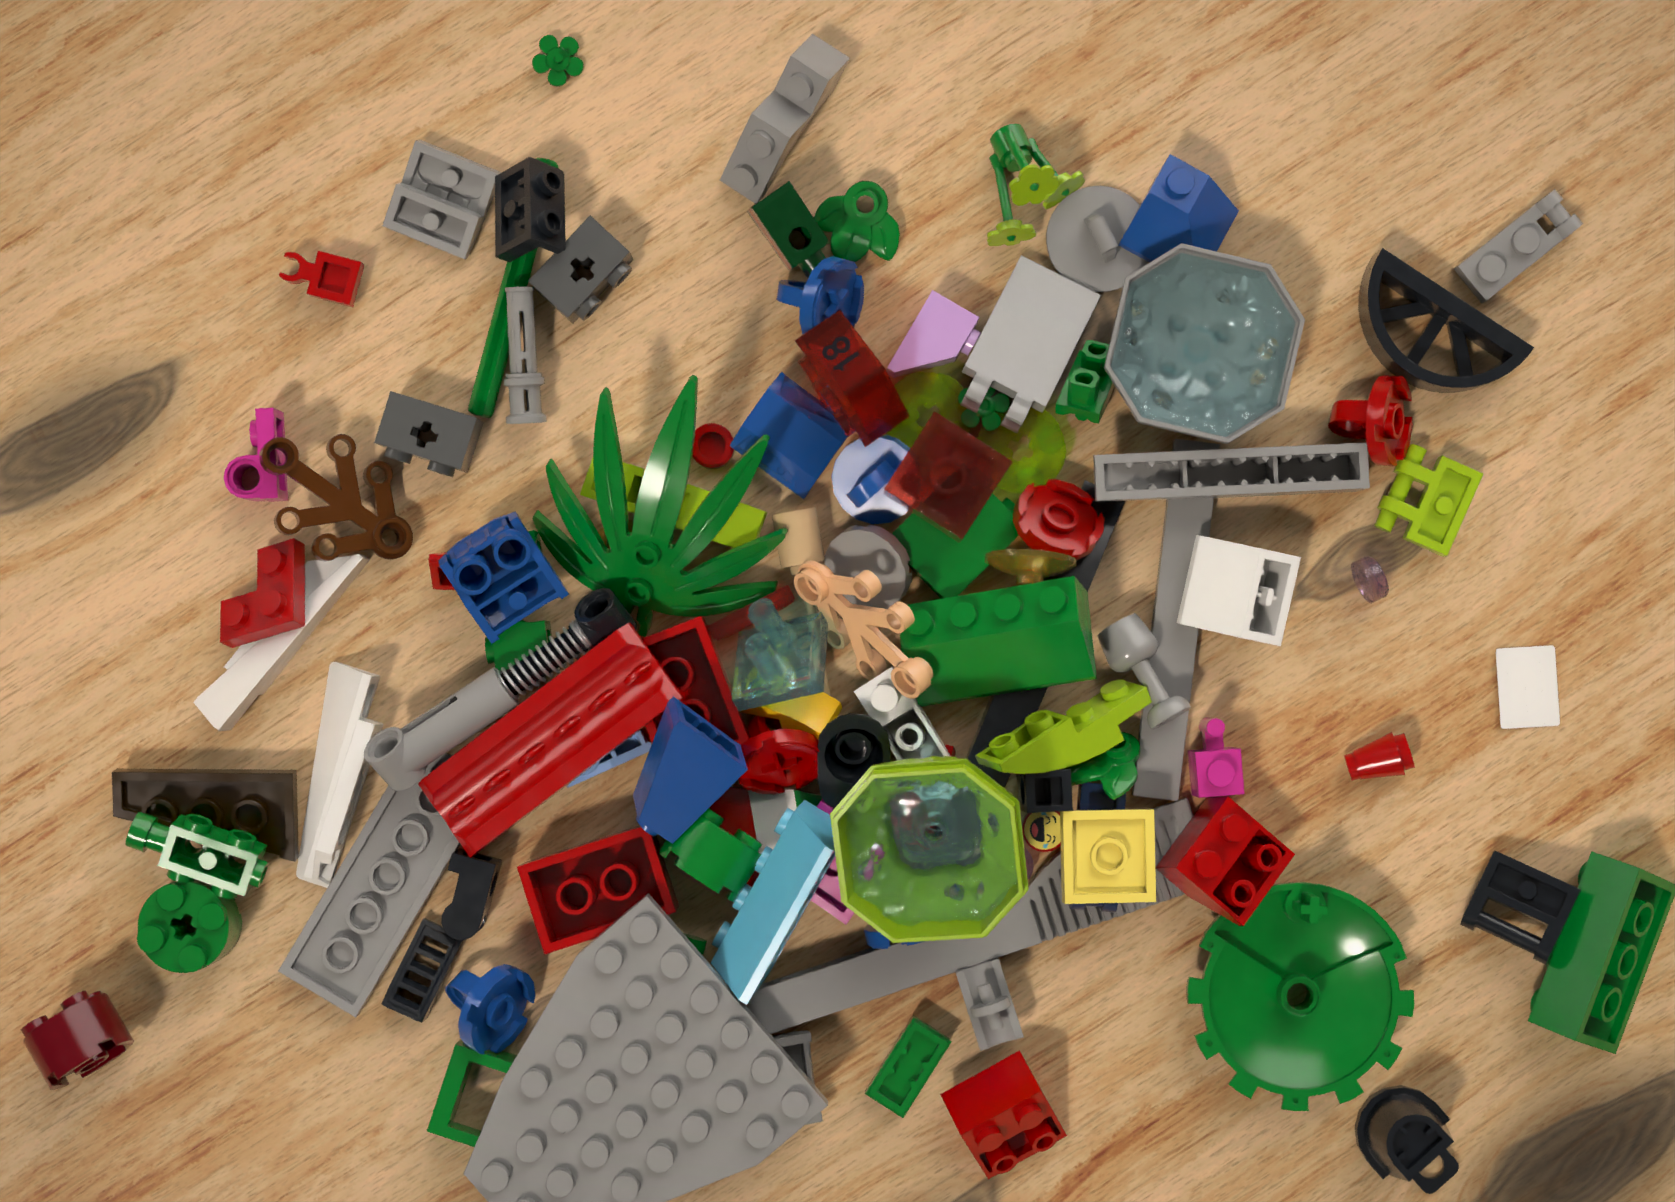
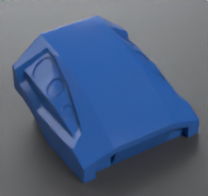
M781 372L746 418L732 440L730 447L743 456L760 437L765 434L769 435L770 440L758 467L796 495L805 499L831 459L854 430L855 425Z
M516 511L494 518L458 541L438 560L440 568L491 644L499 640V635L548 602L558 597L563 599L569 595L561 579L531 537Z

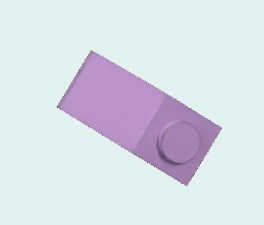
M932 290L889 363L886 374L896 378L953 363L960 352L968 356L981 335V332L974 329L979 317Z

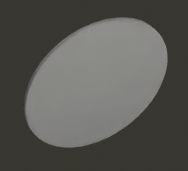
M1107 186L1085 187L1064 198L1052 213L1046 232L1047 251L1058 273L1094 292H1110L1122 288L1127 276L1147 264V261L1118 245L1140 205L1123 191Z

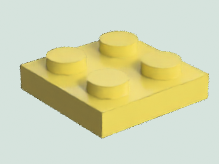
M1154 809L1060 811L1062 903L1156 902Z

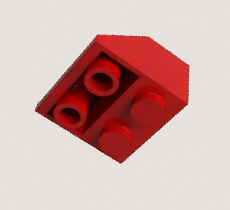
M1229 796L1206 798L1155 869L1191 899L1235 924L1244 926L1295 854Z
M1020 1050L940 1094L962 1139L988 1180L998 1174L1012 1170L1017 1163L1035 1153L1050 1149L1057 1141L1067 1136Z

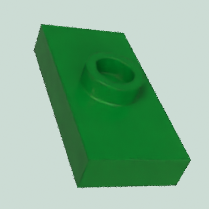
M913 1015L866 1088L865 1094L904 1118L951 1044V1039Z

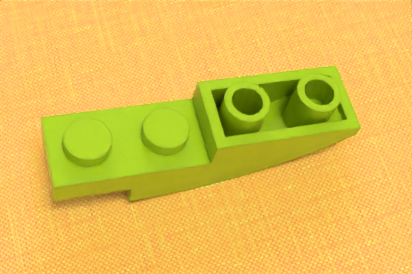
M592 458L580 495L597 501ZM623 462L628 512L634 514L645 469ZM687 484L676 529L683 531L694 512L710 491ZM739 502L733 514L712 541L735 548L759 538L767 512Z
M1122 679L1113 680L1103 685L1100 693L1088 701L1070 707L1066 711V715L1046 709L1030 714L1025 718L1024 724L1010 733H1005L992 739L989 747L975 755L978 764L1003 773L1032 774L1064 769L1096 757L1124 741L1118 725L1149 705L1152 700L1146 686Z

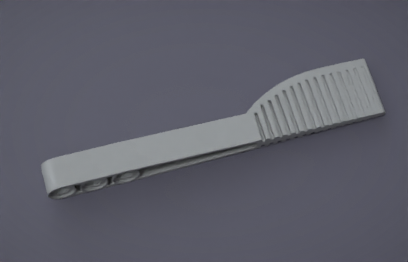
M1188 798L1153 808L1155 819V867L1193 817ZM1060 850L1028 882L1029 890L987 937L925 941L909 946L890 941L891 947H888L889 949H865L763 983L746 1006L767 1031L772 1034L1042 943V941L1051 940L1054 937L1066 935V933L1078 931V929H1084L1090 925H1096L1102 921L1170 900L1185 893L1156 869V902L1118 903L1116 912H1102L1100 907L1086 906L1084 910L1070 909L1069 904L1062 903Z

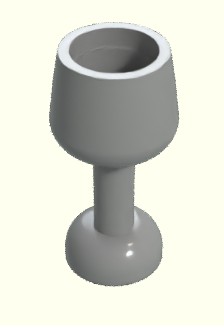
M1136 613L1120 619L1097 635L1110 668L1116 672L1133 670L1141 685L1147 687L1154 706L1147 715V721L1152 730L1174 720L1191 708L1185 698L1181 696L1169 697L1148 660L1157 652L1158 641Z

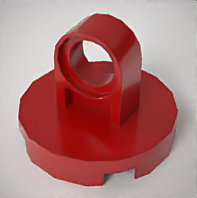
M1380 376L1373 384L1368 400H1339L1332 405L1328 428L1333 433L1345 438L1366 439L1370 458L1377 466H1397L1396 460H1404L1407 454L1413 427V417H1404V401H1412L1407 380L1403 376Z
M1048 479L1046 485H1037L1035 487V483L1028 485L1019 496L1013 513V522L1018 535L1031 548L1027 559L1048 568L1053 559L1072 561L1089 555L1103 534L1105 520L1102 512L1098 517L1097 512L1091 506L1094 499L1076 485L1058 479Z

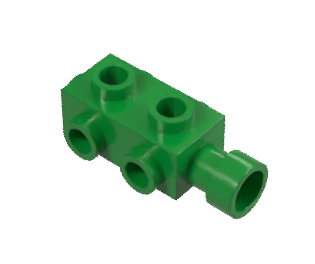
M138 812L130 826L125 843L127 847L141 852L150 849L161 853L157 866L168 869L167 876L171 880L183 884L194 881V879L211 885L214 895L225 899H235L237 895L245 897L253 886L259 888L269 865V862L262 860L267 844L256 841V837L253 834L237 829L227 831L213 826V822L210 819L197 814H188L186 816L181 814L168 827L158 823L157 817ZM190 841L201 844L203 847L196 848L192 846ZM233 856L246 860V863L236 862Z

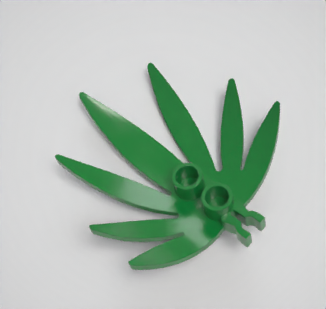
M695 375L689 377L655 442L640 485L632 532L628 530L627 495L622 455L611 393L607 387L601 392L598 402L594 431L593 467L599 514L611 549L605 545L553 459H549L546 465L550 490L558 512L575 542L539 510H536L532 518L544 544L570 575L593 591L601 588L610 589L630 615L635 605L638 606L636 618L640 624L638 634L643 637L647 636L653 620L652 610L683 617L717 615L755 603L775 592L778 581H765L712 587L741 574L762 560L785 539L788 532L787 528L779 529L735 547L696 566L690 571L683 570L715 538L738 506L764 455L770 440V436L767 434L760 437L719 480L694 512L676 544H672L674 539L673 532L680 515L687 488L693 454L698 378Z

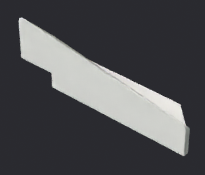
M355 554L353 556L337 557L326 562L320 560L306 562L305 626L241 645L224 666L227 671L193 702L214 728L218 731L231 730L257 696L263 695L368 563L370 560L368 557Z
M332 662L329 666L296 876L299 879L328 888L334 877L370 764L364 758L365 747L371 738L380 732L383 727V723L367 719L380 675L339 662Z

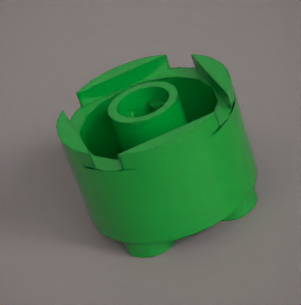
M708 808L673 844L666 840L658 853L666 858L670 851L678 855L675 860L677 867L718 894L723 886L730 890L726 895L727 899L735 902L755 872L756 863L761 856V853L758 851L763 844L740 828L732 835L720 827L724 821L723 817Z
M196 879L187 882V884L179 882L166 884L150 895L140 911L137 944L156 965L165 970L176 973H190L203 969L228 955L239 940L242 930V917L239 914L235 902L236 899L218 897L214 895L210 884ZM189 916L193 917L191 925L197 928L192 933L187 930L188 925L184 922L185 918Z

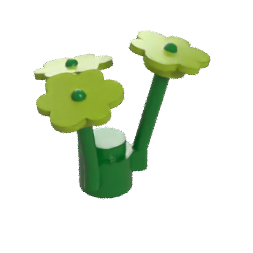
M1020 124L1006 125L998 129L990 138V143L995 153L989 157V160L995 171L1003 222L996 225V230L987 233L989 246H1001L1004 244L1012 246L1019 244L1021 241L1036 237V231L1033 229L1032 224L1023 225L1021 220L1013 219L1004 170L1006 167L1010 172L1020 171L1018 177L1009 183V188L1012 192L1011 200L1017 206H1023L1029 202L1032 204L1043 202V207L1046 210L1050 209L1085 183L1084 175L1081 171L1074 173L1072 176L1067 172L1058 175L1039 150L1035 139H1028ZM1032 158L1039 166L1035 164H1030L1032 162Z

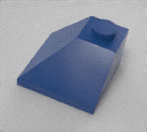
M1170 154L1159 170L1118 245L1149 263L1181 243L1217 252L1239 210L1209 175Z

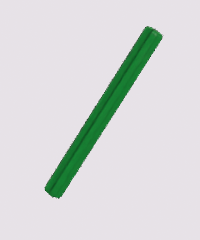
M536 158L559 169L557 163L550 159ZM537 248L506 264L468 405V411L473 415L483 418H491L493 415L509 356L505 288L528 286Z

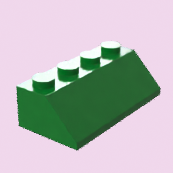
M1075 576L908 604L914 614L915 621L909 628L900 633L901 651L908 658H923L933 670L931 685L916 698L920 707L1097 679L1088 592Z
M1591 851L1588 861L1582 865L1578 874V888L1581 889V893L1546 965L1547 970L1542 984L1532 996L1530 1003L1531 1013L1528 1022L1574 1041L1616 1054L1673 903L1675 884L1636 866Z

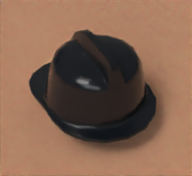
M848 713L838 716L827 723L819 735L817 745L820 751L817 752L818 785L821 797L827 805L834 809L872 765L891 762L888 733L879 721L868 715Z

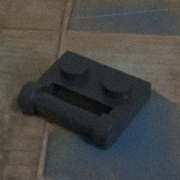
M1494 850L1460 925L1472 931L1477 927L1534 954V960L1547 965L1581 893V889ZM1488 899L1546 925L1547 928L1543 937L1534 935L1485 912L1484 908Z

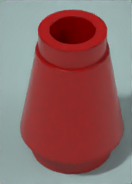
M1392 732L1352 751V753L1344 755L1352 781L1405 775V770L1415 768L1404 733L1393 736Z

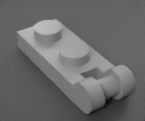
M1556 189L1543 197L1454 268L1481 304L1583 224L1575 213L1570 215L1560 202L1563 198ZM1544 214L1556 227L1548 234L1537 223V220Z

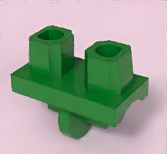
M1093 340L1085 342L1082 351L1079 350L1058 397L1055 407L1056 414L1066 415L1071 413L1075 414L1078 420L1086 421L1088 419L1093 423L1099 424L1115 387L1104 369L1109 344Z

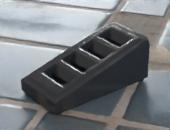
M423 918L381 1004L415 1021L424 1022L431 1012L463 940H456L448 936L443 926ZM426 936L449 946L446 954L423 944ZM418 953L441 963L438 970L416 961ZM409 972H415L432 980L430 986L427 987L408 978ZM402 988L423 997L421 1004L399 995Z

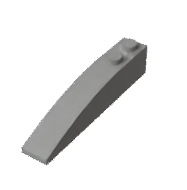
M1367 443L1093 456L1095 501L1358 492L1370 488Z

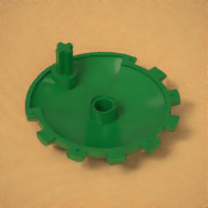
M1309 882L1274 884L1244 926H1239L1222 915H1218L1206 929L1200 940L1199 947L1209 951L1210 954L1204 967L1202 979L1188 977L1186 986L1187 1004H1201L1202 1016L1207 1029L1194 1035L1196 1043L1206 1060L1217 1053L1222 1056L1236 1071V1074L1228 1084L1250 1099L1257 1087L1283 1095L1281 1105L1283 1110L1309 1111V1096L1322 1095L1335 1091L1339 1104L1350 1101L1364 1093L1357 1079L1364 1075L1376 1062L1389 1070L1402 1050V1047L1390 1040L1397 1024L1398 1015L1413 1017L1415 1004L1414 990H1400L1394 965L1407 959L1402 947L1403 945L1389 924L1374 909L1349 893L1334 887ZM1303 983L1307 990L1306 998L1298 1005H1289L1287 1002L1289 988L1294 984Z

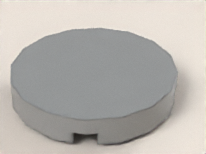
M850 526L831 541L825 554V565L834 575L855 577L863 570L873 572L880 580L882 589L870 601L863 602L855 595H842L852 604L888 609L906 595L912 582V572L909 573V566L907 564L910 561L908 553L893 534L879 526Z

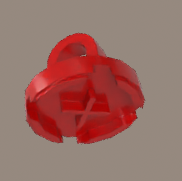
M758 715L751 719L749 723L750 739L741 745L748 768L738 779L739 784L744 789L758 794L776 795L784 793L785 786L795 784L796 789L802 788L818 777L817 752L820 751L817 748L818 739L813 734L797 729H782L778 719ZM766 724L772 726L775 730L770 731Z

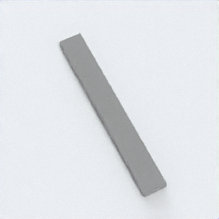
M1174 439L1172 451L1220 449V444ZM1214 498L1166 500L1151 626V632L1158 641V649L1155 655L1148 661L1169 697L1181 696L1189 704L1198 628L1176 622L1196 535L1205 537L1210 535ZM1151 702L1141 710L1138 736L1140 757L1135 764L1138 778L1132 786V795L1178 801L1189 710L1165 725L1152 730L1147 721L1148 712L1154 707Z

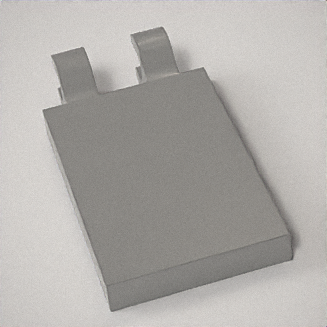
M1021 255L962 370V373L972 377L973 380L960 405L977 413L989 387H992L1014 398L1001 426L1017 433L1030 407L1040 412L1044 411L1101 295Z

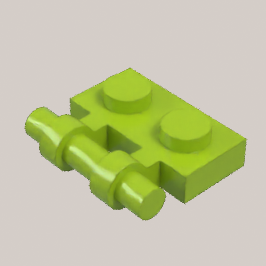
M1410 444L1404 460H1398L1397 466L1394 468L1393 472L1397 475L1388 495H1383L1377 508L1380 510V514L1374 526L1382 531L1391 533L1397 518L1408 521L1409 524L1402 539L1445 557L1448 556L1483 473L1443 455L1437 458L1433 469L1430 470L1421 466L1427 450L1418 445ZM1413 481L1425 485L1416 507L1404 502Z

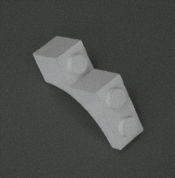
M812 34L790 56L774 91L751 113L720 181L757 204L765 196L780 166L807 124L834 91L850 58Z

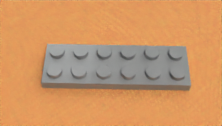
M447 752L428 764L423 777L412 787L402 791H395L388 785L278 972L354 1017L361 1013L450 863L452 853L460 846L459 841L443 817L434 808L418 785L425 776L452 756Z

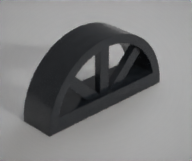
M1384 248L1380 249L1370 259L1362 277L1358 298V311L1362 331L1370 349L1380 363L1393 375L1403 376L1408 384L1419 389L1439 393L1469 391L1510 373L1534 349L1533 346ZM1382 282L1412 303L1380 310V283ZM1428 314L1432 315V318L1413 347L1405 356L1390 338L1384 323ZM1444 324L1447 325L1457 372L1455 377L1437 374L1418 365ZM1466 338L1499 359L1500 362L1487 372L1473 375Z

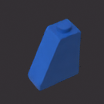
M674 696L667 702L633 793L637 812L636 820L641 828L652 836L659 834L672 844L748 770L741 745Z

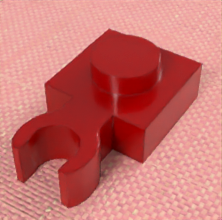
M322 251L317 252L315 263L308 262L304 257L295 252H286L284 254V257L287 259L298 261L299 270L294 275L280 272L279 276L283 280L291 284L309 282L306 294L310 297L354 307L365 264Z

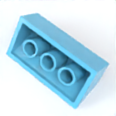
M806 800L795 811L787 808L774 830V832L781 835L774 849L766 846L755 866V871L760 873L753 887L748 884L745 885L732 906L739 911L733 923L730 924L725 921L712 942V945L717 947L718 950L711 964L737 999L746 1005L770 974L835 858L830 815Z

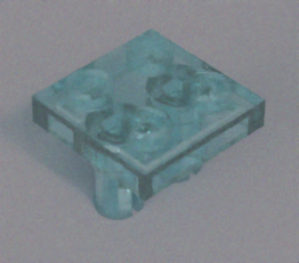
M763 598L752 603L748 610L750 613L748 618L755 628L738 632L732 701L737 709L742 711L824 692L828 622L822 612L783 621L770 599Z

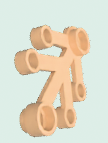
M812 560L806 561L799 567L798 574L794 577V586L797 593L807 603L817 605L825 627L824 636L833 648L841 650L851 642L857 658L856 667L864 678L872 680L883 673L887 668L886 659L895 667L891 672V679L895 688L903 696L915 699L929 688L933 678V670L929 663L920 657L908 658L877 628H889L897 634L904 632L915 621L910 607L900 601L895 602L888 609L850 603L842 595H855L863 602L870 601L882 589L880 580L873 572L863 570L855 577L834 575L826 565ZM836 611L842 616L843 619L838 618ZM869 643H870L876 650L871 649Z

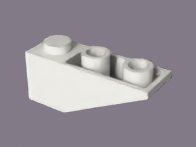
M895 667L887 669L854 691L868 715L879 721L887 731L890 749L897 760L909 758L923 759L930 756H951L923 708L918 705L917 699L907 698L895 688L891 679V672ZM956 778L911 781L927 807L965 784Z

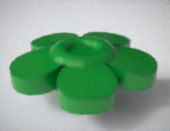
M546 35L541 38L539 48L544 54L534 56L532 66L538 74L546 73L551 69L547 78L550 85L556 87L563 86L567 79L565 71L574 77L582 73L583 61L578 57H571L579 49V44L574 38L570 36L563 38L559 47L558 41L553 35Z
M989 387L977 413L970 409L963 411L961 415L962 423L968 428H974L978 425L980 418H982L981 424L986 431L996 430L1001 424V419L997 413H1004L1009 409V398L1002 393L993 396L995 389ZM964 388L958 396L959 404H961L968 388Z

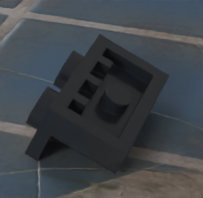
M532 157L524 159L495 176V257L509 263L538 247L556 254L566 249L564 172Z

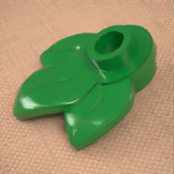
M872 181L857 182L847 190L845 195L829 197L818 207L814 219L822 231L832 232L831 251L834 257L857 262L870 249L880 258L890 261L897 251L900 236L899 225L887 212V194L877 183ZM864 195L871 197L874 201V208L869 212L861 211L857 206L859 197Z
M1121 732L1124 739L1121 743L1085 762L1064 768L1071 769L1072 786L1100 780L1105 793L1112 800L1124 795L1138 778L1135 764L1140 757L1139 741L1133 735Z

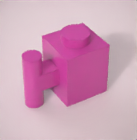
M1210 717L1203 718L1199 723V730L1202 733L1203 749L1187 750L1191 795L1203 798L1245 794L1241 748L1224 747L1223 733L1225 731V724L1222 720Z

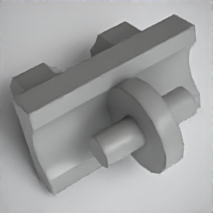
M999 958L955 972L980 1051L1024 1037Z

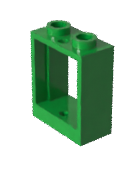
M460 1039L455 1044L427 1132L475 1147L481 1130L454 1122L472 1064L474 1062L507 1073L517 1055L505 1051L494 1053L491 1050L484 1051L485 1055L479 1054L467 1047Z

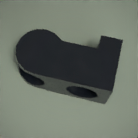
M1059 769L1044 773L1016 774L1021 811L1026 813L1073 811L1071 769Z
M461 848L452 853L448 871L459 873L453 901L445 908L442 914L441 924L448 936L456 940H466L483 928L491 906L502 859L480 853L470 858L466 851Z

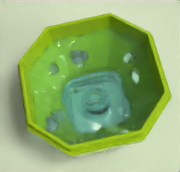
M930 756L923 759L909 758L872 765L830 813L841 902L892 943L987 937L1029 890L1019 800L966 758ZM929 826H938L941 830H934Z

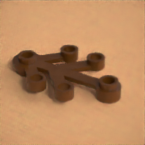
M338 434L331 438L326 446L328 457L335 461L339 488L299 461L298 449L289 439L277 437L264 444L260 450L259 460L266 472L276 476L286 474L328 504L327 506L301 510L295 507L281 509L274 517V525L278 532L284 535H292L300 531L301 528L350 520L366 531L339 538L329 533L316 537L312 543V553L318 560L324 562L337 558L339 554L370 549L378 557L387 560L400 558L409 551L413 542V532L406 520L396 516L390 485L393 471L386 462L375 461L369 464L363 472L365 483L370 488H373L376 516L362 506L353 458L356 452V444L350 436ZM341 440L348 445L349 451L346 456H339L335 453L334 443ZM277 449L284 453L285 463L282 466H276L270 461V452ZM374 467H379L385 472V480L382 483H376L371 478V470ZM284 513H291L296 517L297 524L294 529H287L282 525L281 518ZM386 529H390L396 534L397 539L393 546L386 545L382 540V533ZM323 539L330 540L334 545V552L330 556L323 555L319 550V544Z

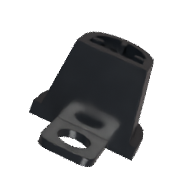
M1403 1085L1385 1087L1369 1096L1359 1109L1354 1127L1356 1143L1365 1160L1382 1179L1388 1175L1408 1182L1413 1179L1425 1193L1432 1194L1452 1178L1459 1169L1458 1162L1446 1149L1454 1142L1446 1126L1450 1118L1436 1102L1420 1090ZM1437 1156H1440L1443 1164L1440 1173L1430 1178L1422 1176L1420 1172Z

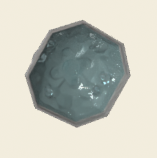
M1181 243L1125 278L1104 369L1138 423L1228 444L1285 408L1305 319L1271 264Z

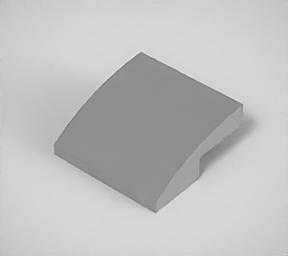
M416 140L402 182L395 186L382 226L460 258L467 259L495 195V176L502 172L425 141Z

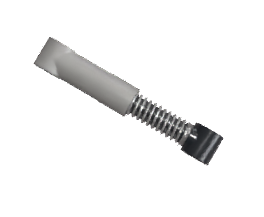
M607 588L596 589L588 593L578 603L574 612L576 619L569 623L568 630L566 627H563L562 634L556 631L557 637L553 639L552 636H549L550 642L548 643L542 640V647L535 645L536 651L533 652L529 649L528 653L530 655L526 657L525 654H522L521 661L515 658L516 664L508 663L509 669L507 670L502 667L500 671L493 667L403 728L390 727L378 732L366 745L364 758L392 790H406L423 777L428 764L518 706L519 694L526 695V689L532 691L533 685L539 686V680L546 682V675L553 677V671L559 673L560 667H567L566 662L573 664V657L579 659L580 653L585 655L588 650L590 651L625 624L631 623L636 630V622L613 591Z

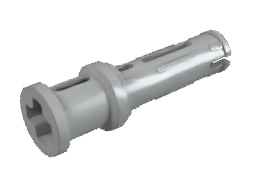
M534 287L505 288L510 374H506L504 379V386L509 387L510 415L506 417V424L547 422L546 415L542 413L540 390V386L545 384V380L542 377V373H537L536 329L533 304ZM520 311L522 312L524 351H521ZM522 359L525 361V373H522ZM524 390H526V401H527V410H526V411H525V408H524Z

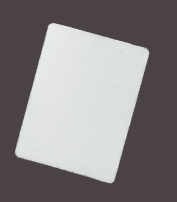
M1549 645L1496 649L1501 728L1558 726L1560 724L1555 647Z

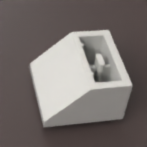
M1196 535L1176 623L1281 646L1301 557Z

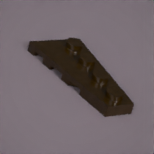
M117 768L112 772L113 817L133 821L138 812H143L157 817L158 823L170 827L181 814L185 816L197 814L210 819L213 822V826L227 831L237 829L253 834L256 837V841L267 844L265 852L280 855L279 858L295 862L299 858L297 770Z

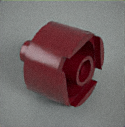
M86 990L78 992L60 1004L63 1011L49 1019L46 1015L36 1018L21 1029L25 1036L23 1042L50 1090H56L69 1085L66 1076L72 1073L80 1074L82 1078L92 1074L126 1051L124 1045H132L134 1043L131 1034L108 994L101 991L88 995Z

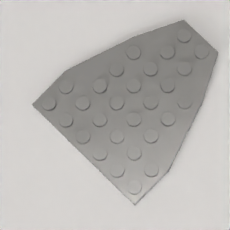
M648 893L576 956L503 1078L466 1166L464 1175L488 1202H666L758 1165L826 1108L828 1100L748 1007L737 999L722 977Z

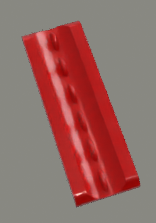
M627 623L425 776L418 785L471 858L664 713L667 702L673 696L679 701L684 696L632 624Z

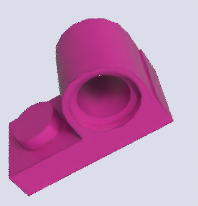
M255 408L256 420H251L249 432L251 444L253 447H257L258 455L240 456L229 462L224 472L225 486L231 494L249 501H288L287 475L276 476L269 474L263 469L259 460L260 450L264 444L277 437L285 438L284 412L276 408ZM272 450L270 452V461L276 466H282L285 463V455L280 450ZM255 467L259 472V483L255 488L247 491L242 485V475L247 469Z

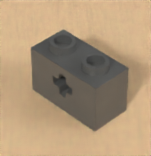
M590 215L566 240L565 251L559 254L554 253L531 277L529 282L548 302L574 324L579 317L585 321L597 310L602 302L598 297L609 285L616 288L627 278L632 271L629 264L634 259L631 253ZM580 265L586 269L591 267L590 270L594 277L590 281L583 277L579 279L576 269Z
M390 391L374 443L386 448L385 457L410 464L414 456L429 461L428 470L453 477L455 469L468 473L484 422L477 417ZM431 428V431L438 435L436 443L430 441L425 445V442L418 439L420 431L428 432Z

